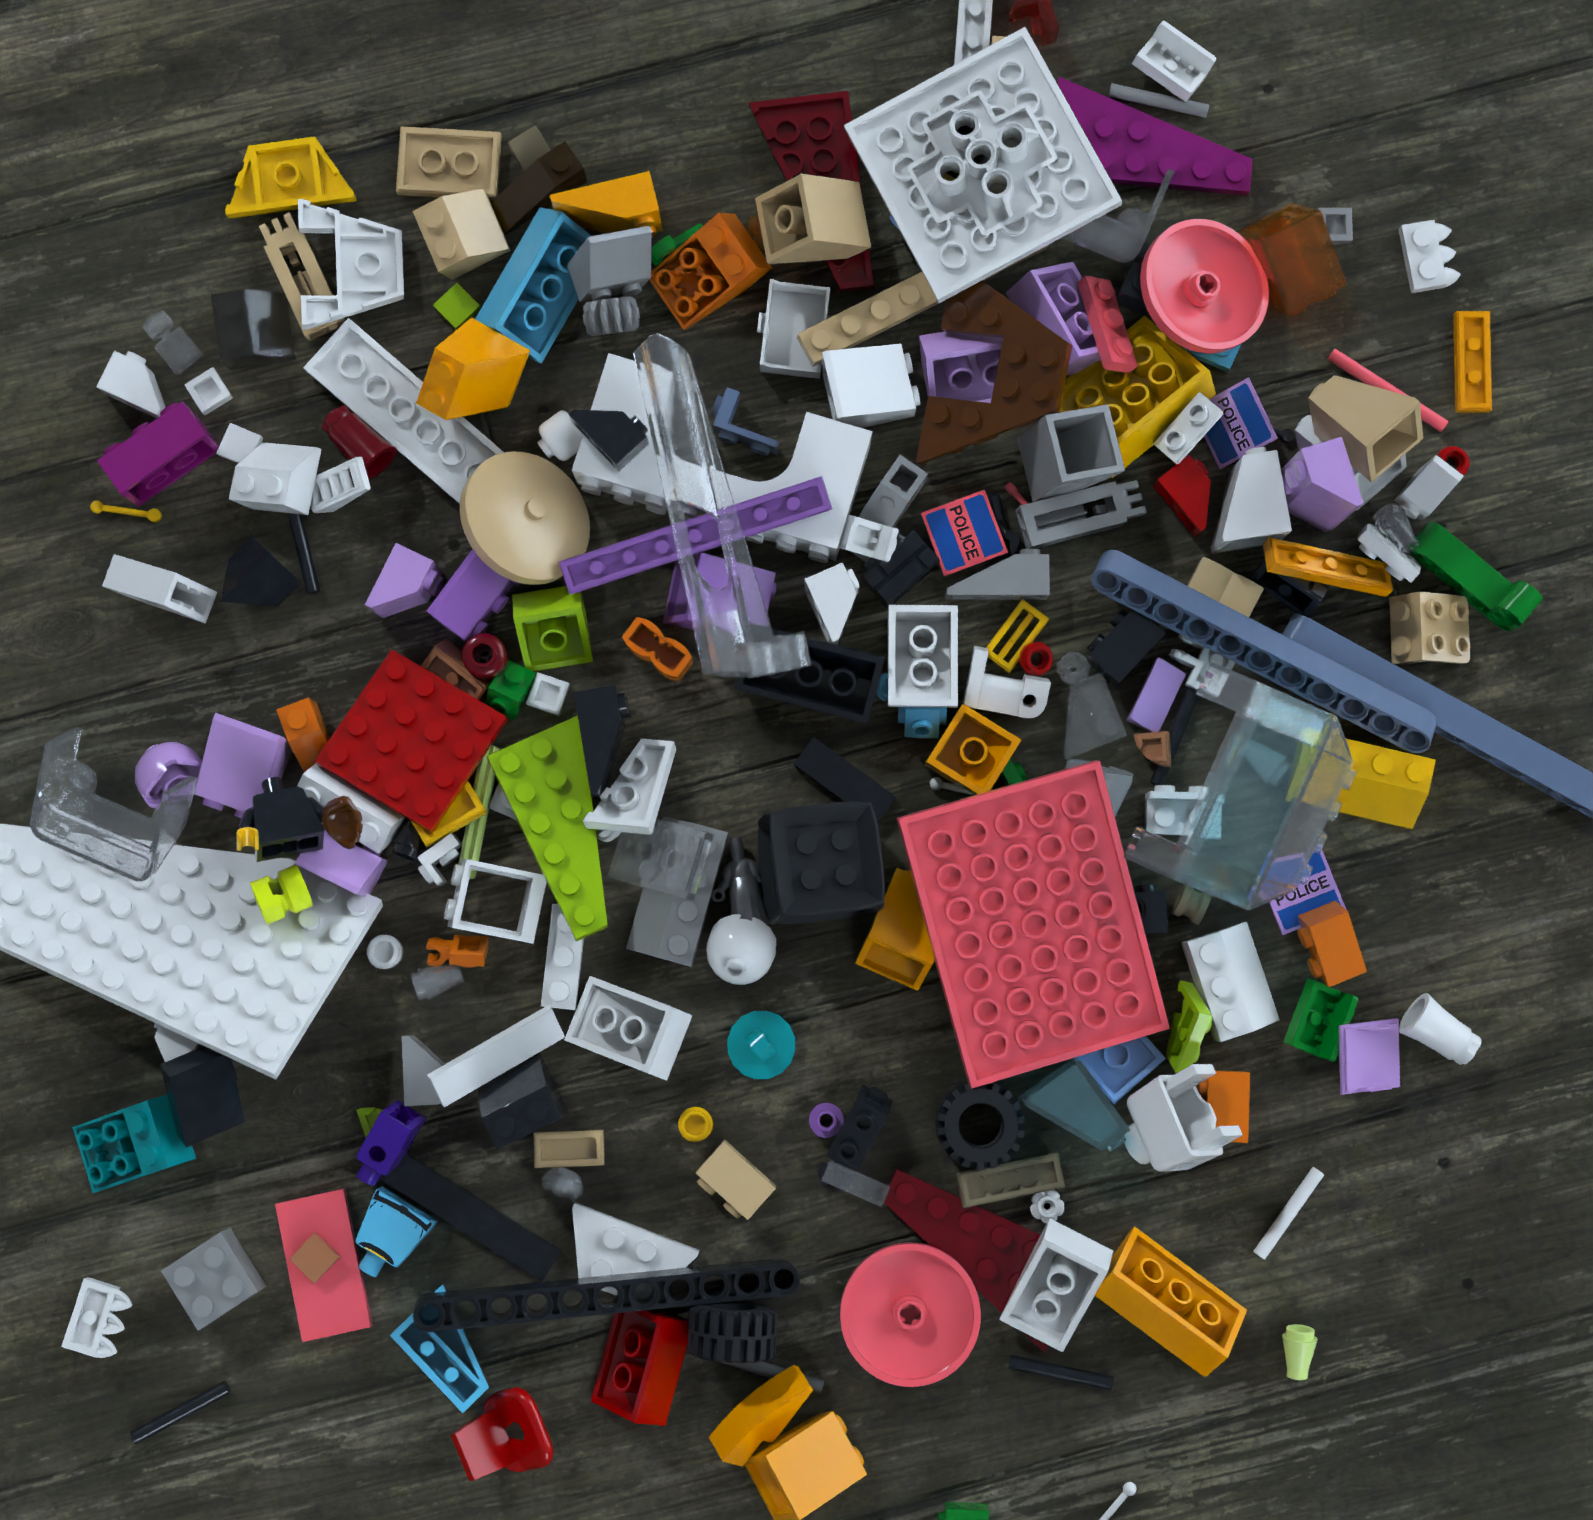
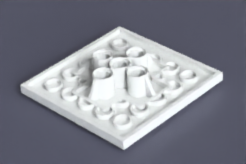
M1026 27L844 125L847 135L938 303L945 301L1122 205V199ZM965 125L974 128L973 132L968 135H961L957 132L960 127ZM1009 138L1021 141L1014 148H1009L1003 144ZM980 154L990 157V160L985 164L973 162L974 157ZM948 171L960 174L953 181H946L942 178L943 174ZM996 183L1006 186V189L999 194H994L988 190L991 185Z

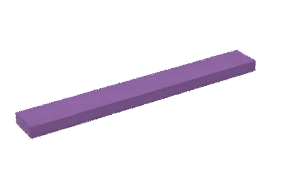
M820 476L560 561L559 565L571 595L832 510L833 508L823 477Z

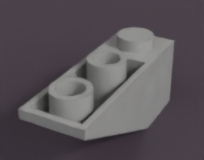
M899 455L858 517L894 528L926 483L928 473ZM851 552L864 562H867L871 558L868 556Z

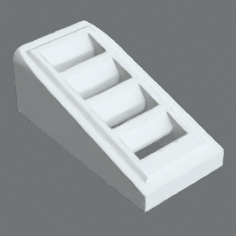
M355 457L316 475L310 504L311 510L314 513L334 512L371 489L362 457ZM350 472H351V476H352L353 483H354V486H355V487H353L352 480H351V477H350Z

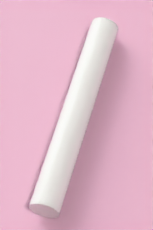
M1315 1167L1311 1168L1253 1252L1264 1260L1323 1178L1324 1174Z

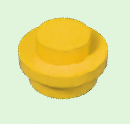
M691 1107L681 1114L678 1128L685 1139L691 1142H699L710 1135L713 1128V1120L705 1109Z

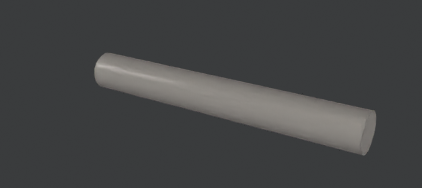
M1111 83L1108 97L1204 118L1207 117L1209 104L1191 100L1185 102L1177 97Z

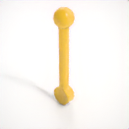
M98 500L93 501L90 505L91 511L96 514L105 511L145 517L153 523L159 522L162 518L161 512L155 508L143 511L103 505Z

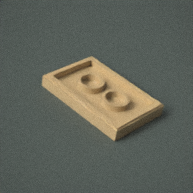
M400 127L396 182L397 195L441 197L484 189L489 200H494L498 196L501 132Z

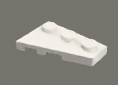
M641 738L619 769L621 774L611 788L606 787L600 796L601 802L593 813L589 811L584 818L583 823L587 829L652 835L676 753L674 741Z

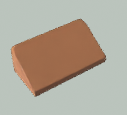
M447 639L437 643L421 665V667L479 701H482L487 695L488 687L493 679L484 680L472 675L463 664L462 651Z

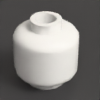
M564 410L557 412L539 426V433L542 439L537 442L548 458L555 455L561 461H567L577 454L583 436L571 422L569 413Z

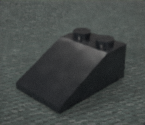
M615 685L574 692L590 794L596 800H600L601 794L608 785L626 727L624 718L630 717L628 699L625 697V693H620Z

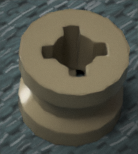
M1185 883L1176 898L1172 914L1189 917L1192 923L1198 925L1207 911L1212 894L1206 891L1201 893L1195 891L1193 885Z

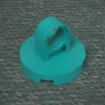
M752 1011L740 1017L732 1026L727 1039L728 1055L733 1066L743 1075L753 1079H770L781 1074L790 1065L795 1053V1036L790 1025L780 1015L769 1011Z

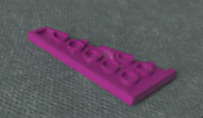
M1058 76L1057 85L1112 183L1248 196L1253 159Z

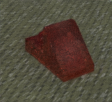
M1015 0L1010 10L1008 22L1030 17L1034 35H1040L1043 46L1055 43L1059 33V26L1050 0Z

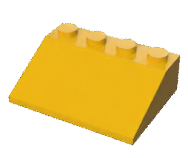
M1146 316L1126 330L1138 366L1130 373L1106 370L1103 368L1102 361L1099 360L1085 369L1070 375L1065 381L1060 408L1061 413L1108 404L1124 468L1154 445L1153 443L1199 392L1209 400L1216 395L1210 370L1183 347L1167 337Z

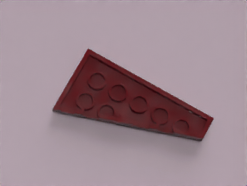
M849 91L749 102V108L785 182L799 174H808L859 182L861 189L856 149L844 128L845 124L852 121ZM869 249L848 259L824 260L840 293L874 288Z
M896 1168L882 1201L930 1246L936 1247L952 1256L965 1269L975 1288L1002 1313L1041 1234L978 1205L963 1208L960 1197ZM1024 1333L1036 1346L1046 1353L1049 1345Z

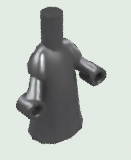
M742 837L728 839L732 860L723 869L721 876L723 879L713 891L711 897L716 903L723 902L726 897L725 891L729 888L731 915L740 914V919H748L750 921L754 917L760 919L765 924H770L758 882L762 884L760 867L751 859L745 858ZM717 893L722 895L720 899L715 898Z

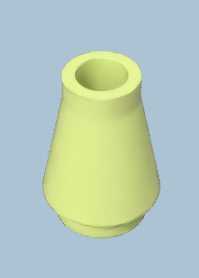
M1297 1324L1286 1326V1333L1282 1334L1288 1378L1294 1380L1308 1379L1309 1367L1318 1340L1314 1336L1315 1330L1312 1327Z

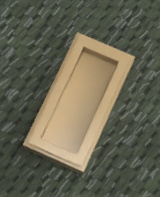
M604 1130L534 1132V1168L605 1165Z

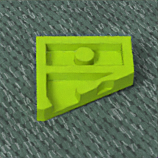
M1181 980L1177 991L1181 992L1184 996L1181 1013L1173 1012L1171 1034L1166 1050V1057L1175 1073L1197 1062L1204 1035L1210 1031L1212 1026V1014L1193 983Z

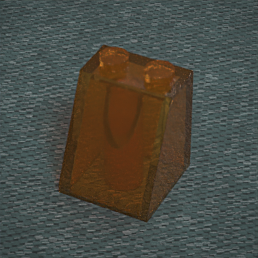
M1291 203L1237 231L1251 245L1267 276L1269 301L1275 311L1289 316L1301 314L1307 310V305L1317 300L1330 299L1337 294L1336 290L1347 285L1320 210Z

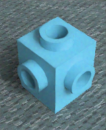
M947 707L898 708V723H905L904 737L939 738V725H946Z

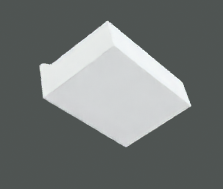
M770 279L766 313L759 312L757 333H763L760 372L820 379L822 363L812 367L797 340V335L827 319L830 287L786 283Z

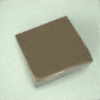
M533 126L508 142L510 151L523 171L538 158L551 151L537 126Z

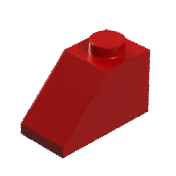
M1187 455L1179 464H1176L1157 479L1152 487L1196 538L1205 530L1207 525L1211 480L1207 476L1209 472L1205 465L1199 459L1193 460L1190 455Z

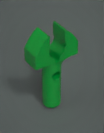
M699 223L674 238L668 235L657 242L651 248V260L654 265L658 266L703 225Z

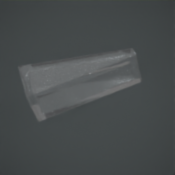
M831 1160L822 1178L823 1182L882 1207L890 1189V1186Z

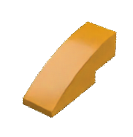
M793 1365L753 1391L711 1433L709 1439L722 1462L743 1467L762 1441L774 1443L813 1391L799 1366Z

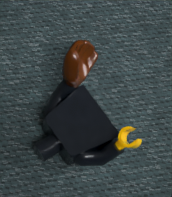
M270 777L261 784L264 793L253 796L252 807L244 811L236 830L237 851H242V847L245 846L254 847L256 862L323 849L324 829L342 847L353 849L355 843L361 837L363 824L361 823V812L358 811L349 797L341 796L326 803L324 807L313 797H307L303 788L293 787L284 789L280 777Z

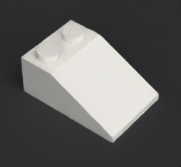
M889 605L888 707H958V606Z
M589 976L564 1040L667 1081L692 1015Z
M1049 1219L999 1320L1063 1352L1108 1273L1113 1250Z

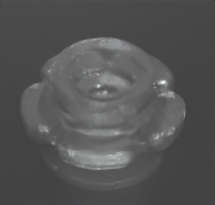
M1078 652L1065 654L1057 663L1056 671L1061 675V680L1067 684L1082 683L1089 676L1090 664L1085 656ZM1076 668V671L1072 672L1070 669Z

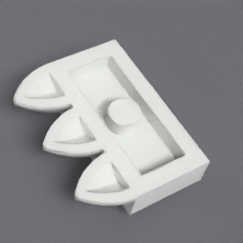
M1435 220L1400 226L1398 231L1411 293L1445 288L1459 278V272L1443 265L1454 257L1456 251L1447 246L1439 245V242L1443 241L1451 233L1452 230L1449 227L1435 223Z
M1367 524L1359 533L1357 539L1361 542L1359 548L1370 558L1375 560L1378 556L1387 563L1386 570L1399 581L1405 578L1412 583L1420 574L1421 566L1417 560L1411 555L1403 553L1401 548L1394 541L1385 538L1377 527Z
M89 1277L84 1278L61 1347L96 1358H105L116 1354L117 1349L105 1337V1334L119 1333L125 1327L121 1320L112 1313L113 1311L128 1309L133 1305L129 1297L120 1291L121 1287Z

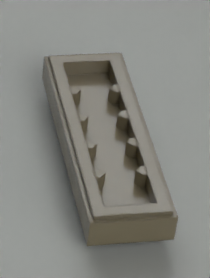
M1057 1152L1000 1163L998 1167L992 1169L989 1167L984 1168V1170L970 1169L956 1172L963 1208L1065 1188L1059 1153Z

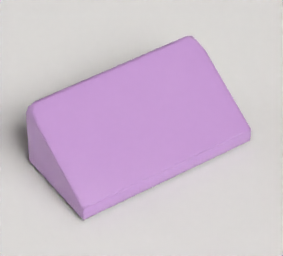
M1157 657L1126 721L1149 732H1159L1186 673Z

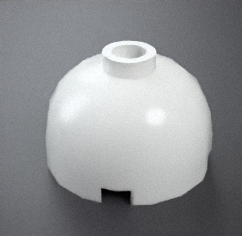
M733 914L721 918L713 925L707 941V960L714 973L722 980L732 984L746 985L759 980L769 971L776 954V937L771 928L760 919L753 917L752 921L748 919H740V914Z

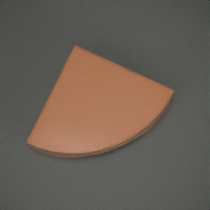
M1168 731L1134 734L1137 747L1150 762L1163 767H1172L1171 741Z

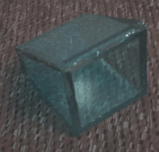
M1070 1059L1017 1097L1022 1105L1101 1151L1106 1148L1112 1151L1127 1140L1124 1135L1130 1131V1128L1081 1060Z

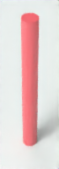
M1334 349L1327 359L1364 384L1407 395L1337 349ZM1420 403L1422 421L1442 432L1449 421Z

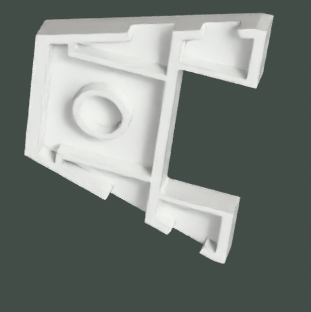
M298 199L299 233L335 234L337 279L336 296L301 295L302 329L317 327L404 299L402 230L361 217L355 219L340 214L339 210L329 207L324 209L312 205L311 201Z

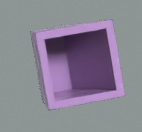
M215 713L194 794L204 797L203 805L220 811L226 805L236 809L234 816L242 818L244 811L252 807L253 796L264 793L261 785L264 780L270 777H280L282 779L292 752L287 739Z

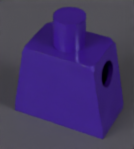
M400 1100L395 1101L381 1111L356 1155V1158L363 1162L357 1177L362 1182L375 1186L381 1174L386 1176L395 1169L427 1117L409 1106H404V1103Z

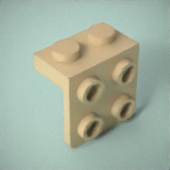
M1414 592L1389 597L1392 664L1406 665L1425 661L1455 664L1469 662V609L1465 596Z

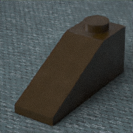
M566 141L538 158L490 202L504 236L533 218L540 207H550L552 205L551 194L576 189L586 183L587 178L584 167Z

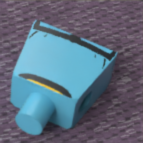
M382 1186L376 1189L355 1241L359 1246L367 1250L358 1267L373 1277H377L385 1262L396 1268L399 1267L433 1229L438 1220Z

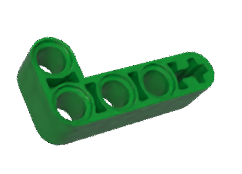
M1428 521L1407 546V551L1420 564L1459 596H1465L1470 605L1505 631L1509 632L1521 627L1543 600L1540 592L1532 585L1521 580L1512 584L1436 522Z

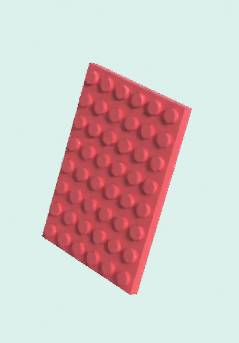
M1095 760L897 818L965 1074L971 1089L1170 1029L1100 761Z

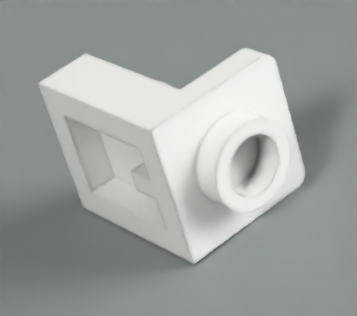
M450 833L417 857L422 864L418 867V870L429 884L435 882L438 886L444 885L447 881L436 865L441 863L442 866H445L460 855L457 850L462 847V843L453 833Z

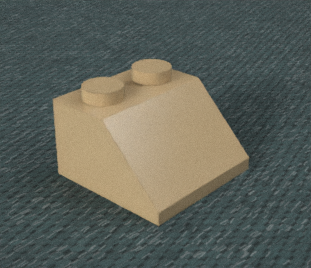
M484 189L441 196L413 211L438 272L452 280L511 251Z

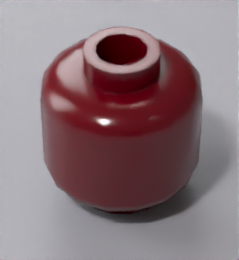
M480 633L474 635L466 641L462 649L464 666L472 675L479 679H494L508 665L509 655L507 648L499 638L492 634Z

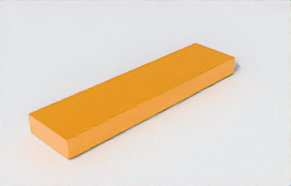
M1268 537L1263 543L1267 572L1387 597L1393 591L1391 576L1386 570L1388 564L1385 562Z

